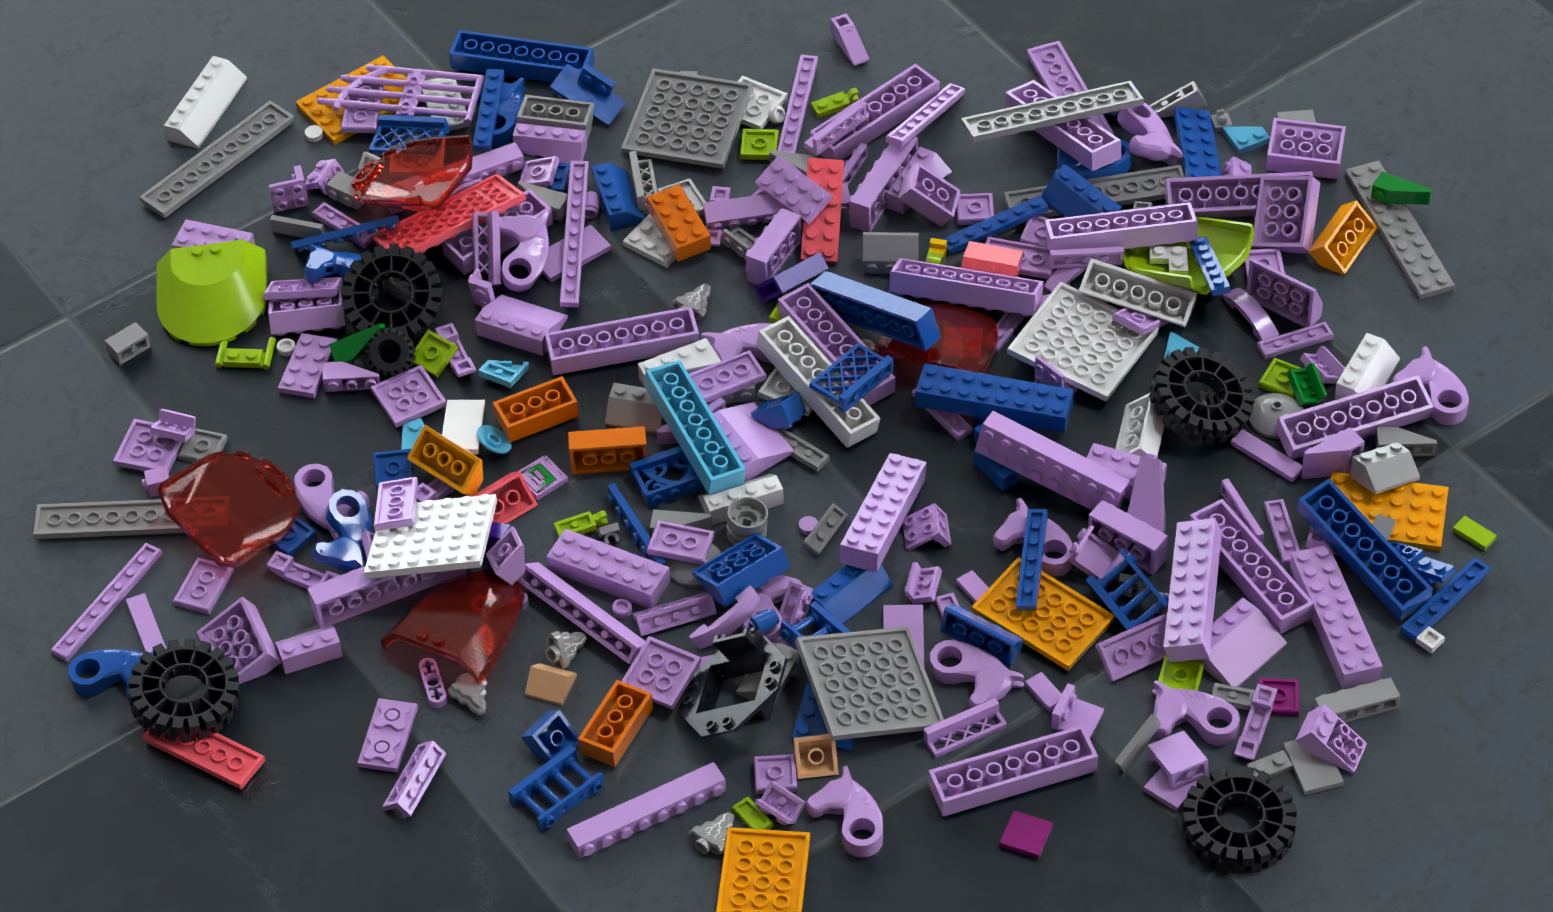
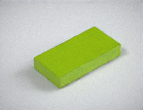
M1466 516L1453 527L1452 531L1483 551H1486L1497 538L1496 534Z
M748 796L732 806V812L748 829L769 830L773 827V822Z

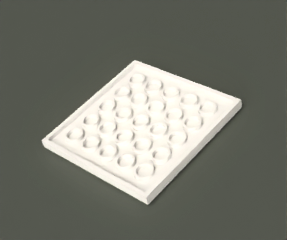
M1060 282L1007 348L1006 354L1035 367V358L1040 356L1065 376L1066 383L1107 401L1156 337L1159 328L1142 336L1112 320L1113 313L1120 311L1119 309L1092 296L1080 293L1079 290Z
M496 494L416 502L414 525L375 531L364 569L365 579L481 567L497 504Z

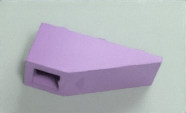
M847 13L831 18V34L852 65L856 66L868 62L867 52L854 23Z
M345 362L323 363L325 392L371 389V386L380 383L378 373Z

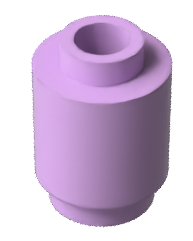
M589 191L586 196L585 218L593 219L599 213L600 195L594 191Z

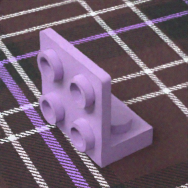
M301 165L293 166L295 174H291L292 180L268 186L274 212L309 205Z
M1040 356L1035 358V383L1073 389V394L1077 391V387L1065 382V376Z
M935 503L904 519L902 524L906 549L911 550L932 539L944 547L951 545L947 514Z
M1068 683L1052 712L1051 728L1064 731L1083 725L1089 738H1091L1104 713V708L1077 699L1075 686Z

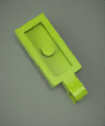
M852 88L847 94H844L843 91L811 102V108L818 119L842 111L849 107L850 103L858 101L859 97L857 94H859L857 88Z
M605 510L593 515L588 511L555 522L554 528L558 537L561 536L565 529L582 535L597 530L596 525H607V514Z

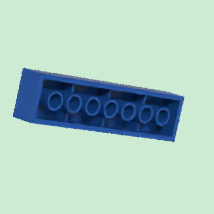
M463 30L458 31L449 53L451 69L485 74L487 69L504 70L507 77H522L524 79L551 83L554 82L567 64L582 72L586 64L594 67L595 64L593 48Z
M828 271L822 273L811 283V286L845 322L925 351L941 338L934 318V312L928 306Z
M924 363L915 391L916 407L987 419L992 411H995L1023 426L1065 433L1073 407L1074 390Z
M1327 479L1299 499L1297 511L1400 622L1431 599L1432 587L1330 479Z

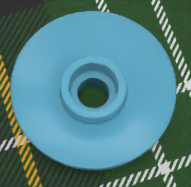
M482 425L478 428L477 437L485 448L498 454L509 452L511 442L509 443L501 430L490 425Z

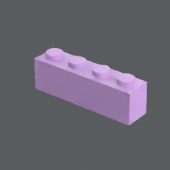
M516 123L513 132V143L516 142L520 151L524 154L534 157L539 155L543 158L557 156L560 160L559 163L570 164V161H583L587 149L586 130Z
M919 147L887 192V208L902 214L911 208L899 200L898 196L905 172L917 162L941 178L951 175L952 170L936 152Z

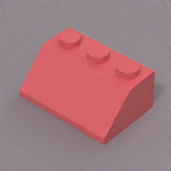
M969 241L961 268L1019 277L1024 251Z
M520 471L512 472L470 496L496 494L497 504L492 521L504 524L538 505Z

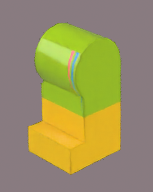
M931 238L925 262L944 265L947 255V240Z

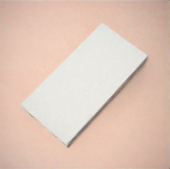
M447 400L442 435L472 454H479L480 441L477 437V430L483 425L485 400Z

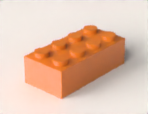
M680 184L647 196V210L678 262L711 249V236Z
M563 376L493 402L495 418L509 443L579 417L578 402Z
M645 426L568 432L572 474L630 470L629 463L648 457Z
M616 680L578 737L579 753L616 767L654 708L652 693Z

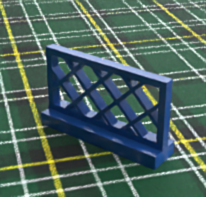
M379 115V126L369 151L370 153L437 156L444 136L449 134L450 128L445 117ZM382 132H389L384 136L381 135ZM398 133H405L400 137L397 135ZM393 136L396 137V139L392 140L389 143L386 141L387 139ZM409 137L412 138V140H410V141L407 142V143H404V142H403V140H405V139H407V138H409ZM425 138L429 139L427 142L423 144L419 142ZM382 142L385 143V145H383L382 147H376L378 144ZM401 143L400 147L392 148V146ZM414 144L418 145V147L414 149H409V147ZM432 144L434 145L433 150L425 149Z
M857 343L811 381L809 387L838 404V410L845 413L893 373V358L888 355L884 358L862 344ZM859 350L865 356H854V354ZM866 361V365L856 366L855 362ZM869 361L879 362L876 365H869ZM844 362H853V366H842ZM854 371V375L843 376V372ZM856 371H867L865 375H857ZM832 372H840L841 376L830 377V374ZM844 381H855L853 385H844ZM828 382V386L821 387L818 384ZM831 382H842V386H831ZM833 391H843L839 397L832 394Z

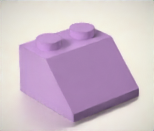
M511 526L486 553V556L495 574L513 585L525 572L524 546L518 533Z

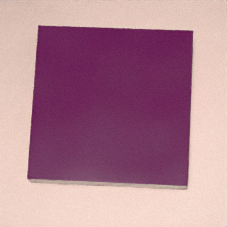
M1258 678V684L1277 689L1271 715L1299 716V680Z
M1013 811L999 842V847L1039 859L1053 828V823Z

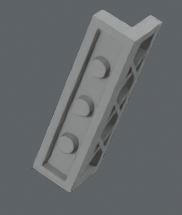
M636 151L629 152L630 167L638 210H647V203H645L647 196L657 193L651 159L638 160ZM642 166H649L645 170L639 168ZM645 176L650 178L647 181L642 180ZM647 187L652 189L649 193L644 191Z

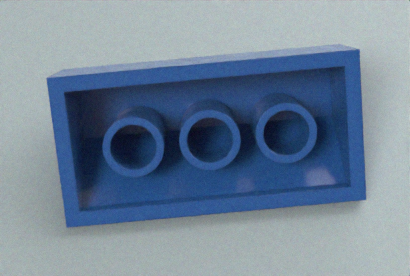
M609 162L591 166L592 181L597 194L600 195V203L610 230L640 224L645 217L642 210H638L636 194L628 172Z
M1066 164L1053 176L1041 195L1049 206L1064 217L1121 211L1120 205Z
M845 565L812 591L810 604L816 601L839 622L845 625L892 588L893 583L882 565H880L877 572Z
M951 604L944 608L940 632L959 642L974 645L993 655L1002 664L1008 667L1012 666L1022 650L1023 639L1016 634L1002 629L999 625H994L983 617L967 611L963 607Z

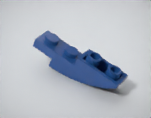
M1396 541L1390 543L1429 585L1434 581L1444 583L1456 573L1453 565L1425 557L1421 549Z

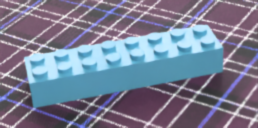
M681 360L646 370L644 386L708 494L712 495L743 485L746 468Z

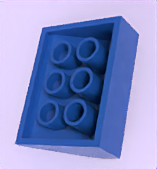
M754 533L692 570L691 573L717 602L728 606L736 602L735 597L751 585L755 589L758 586L765 585L773 577L782 575L791 566L783 547L758 533Z

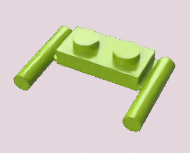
M273 337L269 338L265 353H263V349L227 348L228 342L222 341L219 345L215 367L263 368L268 370L276 339Z

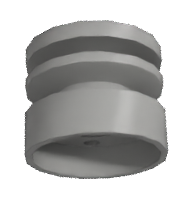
M741 497L730 503L727 510L726 536L730 543L736 545L754 533H758L766 538L768 509L766 505L754 497Z

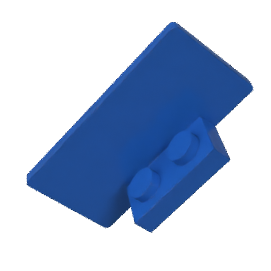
M567 64L550 86L552 91L567 100L594 103L593 117L606 126L612 123L626 103L623 99L612 93L616 83L588 64L584 66L582 72Z

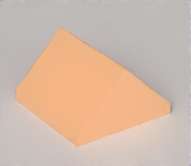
M541 663L530 666L525 696L563 706L577 677V673Z
M829 734L794 738V754L798 779L839 774L835 740H830Z

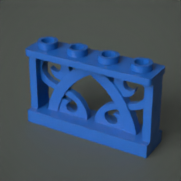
M680 446L629 463L630 476L635 481L648 508L705 488ZM675 467L679 470L687 471L680 481H672L663 478L667 473V469ZM646 477L648 481L644 484L641 478ZM655 483L653 486V490L648 491V487L651 484Z

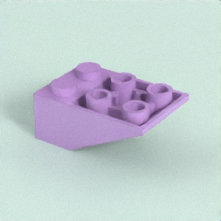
M1349 427L1344 431H1339L1333 437L1323 440L1320 444L1308 448L1304 452L1301 477L1303 479L1330 477L1332 472L1349 474L1352 457L1363 453L1365 441Z
M1325 704L1308 712L1295 740L1309 754L1335 764L1351 773L1355 772L1367 746V743Z

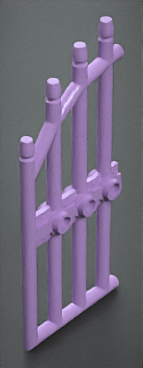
M367 65L366 70L370 71V73L363 76L341 75V81L352 82L347 87L327 86V92L340 94L337 99L318 98L317 103L333 106V111H338L340 107L392 111L396 112V115L401 116L423 114L464 118L466 124H471L485 76ZM387 73L408 75L407 80L377 78ZM426 77L474 81L476 83L475 87L424 81ZM364 83L404 87V89L400 93L359 89L357 87ZM422 89L468 93L472 94L471 99L421 95ZM348 95L399 99L400 102L399 105L345 99ZM420 101L469 107L466 112L417 107V104Z

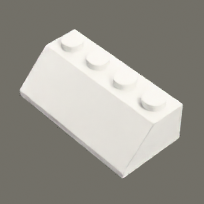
M1366 333L1336 383L1335 399H1341L1386 385L1398 365L1400 357L1385 339Z
M1150 393L1126 404L1116 445L1117 450L1138 456H1146V453L1158 455L1164 430V424L1161 422L1164 415L1157 416L1154 412L1153 407L1155 403H1150Z
M773 474L745 481L743 485L712 495L706 493L698 496L705 514H711L712 526L726 522L730 503L741 497L757 498L766 505L767 509L784 504L783 488L777 475Z

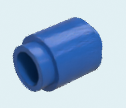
M766 609L750 617L748 625L750 630L755 627L763 634L775 628L780 623V620L774 609Z

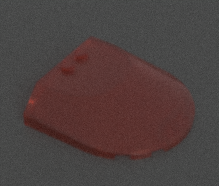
M470 135L417 139L405 142L406 147L399 150L396 147H392L382 152L383 157L377 161L371 159L352 179L351 186L353 189H351L354 198L358 202L370 206L412 211L439 210L472 169L473 142Z
M924 298L915 302L932 308L941 338L925 351L882 335L873 351L884 358L888 355L892 358L923 365L925 363L985 374L998 344V330L993 317L983 307H968L966 304H950L948 301H932L930 298Z
M224 451L209 454L162 481L158 488L166 515L219 567L238 568L280 540L289 532L298 513L299 502L294 493L295 487L289 477L269 460L263 457L259 460L251 457V453L244 451H235L234 454H225Z

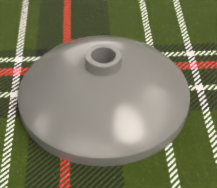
M1280 393L1265 394L1255 399L1254 409L1248 422L1258 434L1267 438L1279 439L1275 430L1278 418L1304 409L1302 406H1299L1297 400L1288 395Z
M711 544L705 563L721 554V551L714 544ZM665 558L671 580L686 587L702 586L691 573L692 570L701 566L700 564Z

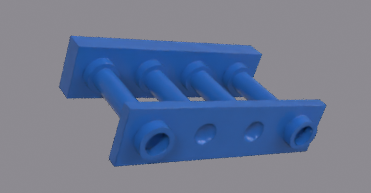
M1121 549L1119 552L1125 558L1103 578L1096 580L1091 575L1086 581L1123 626L1129 630L1147 622L1164 606L1168 609L1169 597L1165 593L1161 595L1135 564L1137 559L1131 552L1126 554ZM1131 565L1136 573L1113 593H1107L1105 590L1107 584L1126 567ZM1142 579L1147 584V587L1125 606L1119 607L1116 603L1119 601L1118 598ZM1151 593H1154L1159 601L1137 620L1131 621L1128 618L1129 612Z
M814 601L809 605L807 618L794 626H791L785 620L781 621L779 636L798 651L795 641L797 637H804L799 631L811 624H814L820 630L810 636L847 633L851 631Z
M572 745L508 790L509 801L514 807L524 803L538 816L537 823L540 832L553 826L558 819L592 794L599 792L604 786L603 774L601 772L592 777L577 763V751ZM571 768L585 783L576 788L561 773ZM552 780H556L570 794L560 800L545 785ZM540 791L554 806L544 811L530 796Z

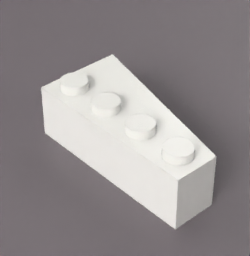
M704 338L638 363L639 379L644 386L646 370L681 360L688 374L721 362L708 340Z

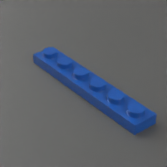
M487 69L472 144L473 150L491 151L505 77L504 70Z
M1039 195L951 234L942 240H947V251L952 255L967 248L969 241L981 242L988 237H992L1048 212V205Z
M395 215L292 241L291 245L293 250L303 252L308 250L307 247L310 244L323 247L329 241L339 243L344 241L343 238L350 236L351 239L361 237V233L368 232V234L378 233L379 229L385 227L386 230L397 228L396 225L400 224L399 217Z
M1198 237V240L1190 241L1191 251L1212 296L1231 293L1230 285L1208 238Z
M616 484L607 485V500L610 505H614L618 518L621 517L623 519L625 529L627 531L630 530L634 543L640 545L642 555L651 561L666 566V561L663 557L647 554L651 538Z
M1028 509L1016 600L1017 611H1037L1048 520L1047 509Z
M1474 557L1401 626L1400 632L1416 642V638L1426 628H1432L1490 573L1491 568Z

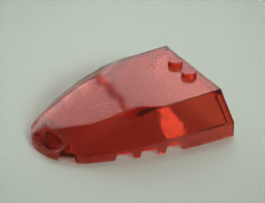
M482 569L449 580L427 594L380 640L382 648L387 649L395 639L404 641L457 661L474 677L476 683L481 684L501 656V649L504 643H508L511 630L515 629V621L517 616H520L525 599L523 585L517 580L513 585L509 584L495 574L493 569Z

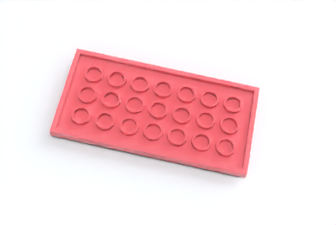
M495 174L400 221V224L396 225L397 228L390 230L385 228L371 235L373 243L377 246L383 245L384 249L389 248V244H399L401 249H404V246L414 248L415 253L419 251L424 253L426 249L438 246L442 241L454 238L464 230H471L473 228L472 213L499 211L500 215L511 207L519 206L527 199L525 193L499 174ZM478 217V224L486 222V217Z

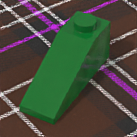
M1381 171L1372 185L1371 198L1386 204L1429 205L1432 190Z
M375 325L329 344L335 362L354 364L353 360L359 358L369 347L367 344L372 341L371 337L373 335L376 336V332L382 331L385 325Z

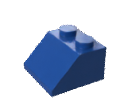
M799 392L767 400L752 411L751 416L773 429L782 427V430L792 427V423L800 421L801 416L807 413Z
M560 710L547 711L521 736L532 753L546 762L570 745L576 748L579 737Z

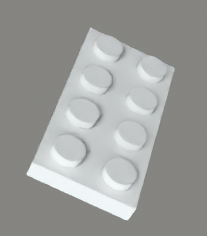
M435 78L424 81L428 83L457 85L456 80ZM422 89L423 95L462 98L458 92ZM426 102L427 108L466 111L465 106ZM430 115V117H444V116H433V115ZM445 117L450 131L470 127V124L464 122V118Z

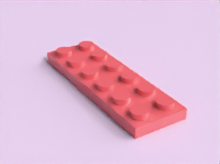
M808 158L807 177L830 193L833 198L810 225L803 221L800 262L820 252L827 264H837L844 160Z
M149 729L143 734L144 742L241 790L265 762L263 755L221 734H214L210 729L208 730L209 737L199 740L196 734H192V742H182L181 735H177L175 742L165 740L164 732L159 737L150 734Z

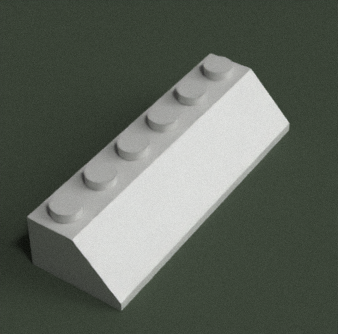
M213 56L164 124L167 140L199 149L243 86L247 77L229 60Z
M1092 258L1079 288L1080 293L1183 327L1186 326L1190 319L1197 298V293Z

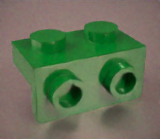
M1310 363L1305 368L1290 369L1286 373L1299 406L1317 405L1327 396L1315 363Z

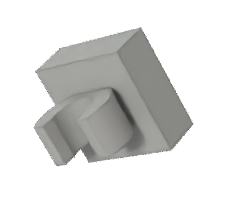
M1224 109L1217 110L1216 115H1210L1215 133L1222 132L1223 127H1232L1229 114L1224 113Z
M618 522L598 528L599 538L604 537L603 541L605 544L609 545L608 537L610 536L614 537L615 542L619 541L617 534L620 530Z
M1120 573L1119 587L1132 575ZM1140 580L1128 589L1124 596L1132 597L1133 589L1139 590Z

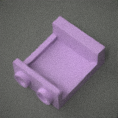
M1090 525L1087 529L1083 528L1077 535L1079 540L1070 547L1069 552L1071 554L1067 560L1097 580L1098 578H1103L1125 558L1119 551H1116L1091 533L1094 526ZM1124 547L1122 548V550H1123L1126 554H1128V553L1130 552V551L1127 550L1126 548H1124Z
M1185 731L1148 745L1149 760L1151 762L1156 761L1168 775V784L1172 789L1197 780L1203 775H1209L1208 759Z

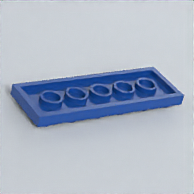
M1175 107L1173 113L1179 146L1183 153L1182 163L1185 178L1222 176L1210 111Z

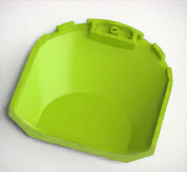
M1196 217L1198 237L1208 238L1225 276L1231 275L1249 257L1255 235L1253 225ZM1189 242L1155 245L1187 247L1188 276L1169 273L1168 264H1150L1148 246L1124 249L1123 263L1129 271L1197 294L1206 295L1210 292L1191 251Z
M235 240L170 249L156 263L158 317L162 327L168 331L171 337L179 342L181 340L188 341L193 346L220 345L222 341L230 342L235 340V336L243 331L247 333L257 324L256 319L264 314L267 300H264V292L267 289V255L265 249L245 240Z

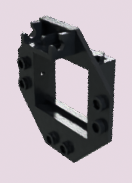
M755 627L751 628L750 632L749 628H744L743 633L732 636L723 634L720 638L719 634L715 635L713 644L719 651L695 672L684 691L678 711L703 739L736 732L743 726L770 721L788 661ZM763 671L754 701L715 709L723 680Z

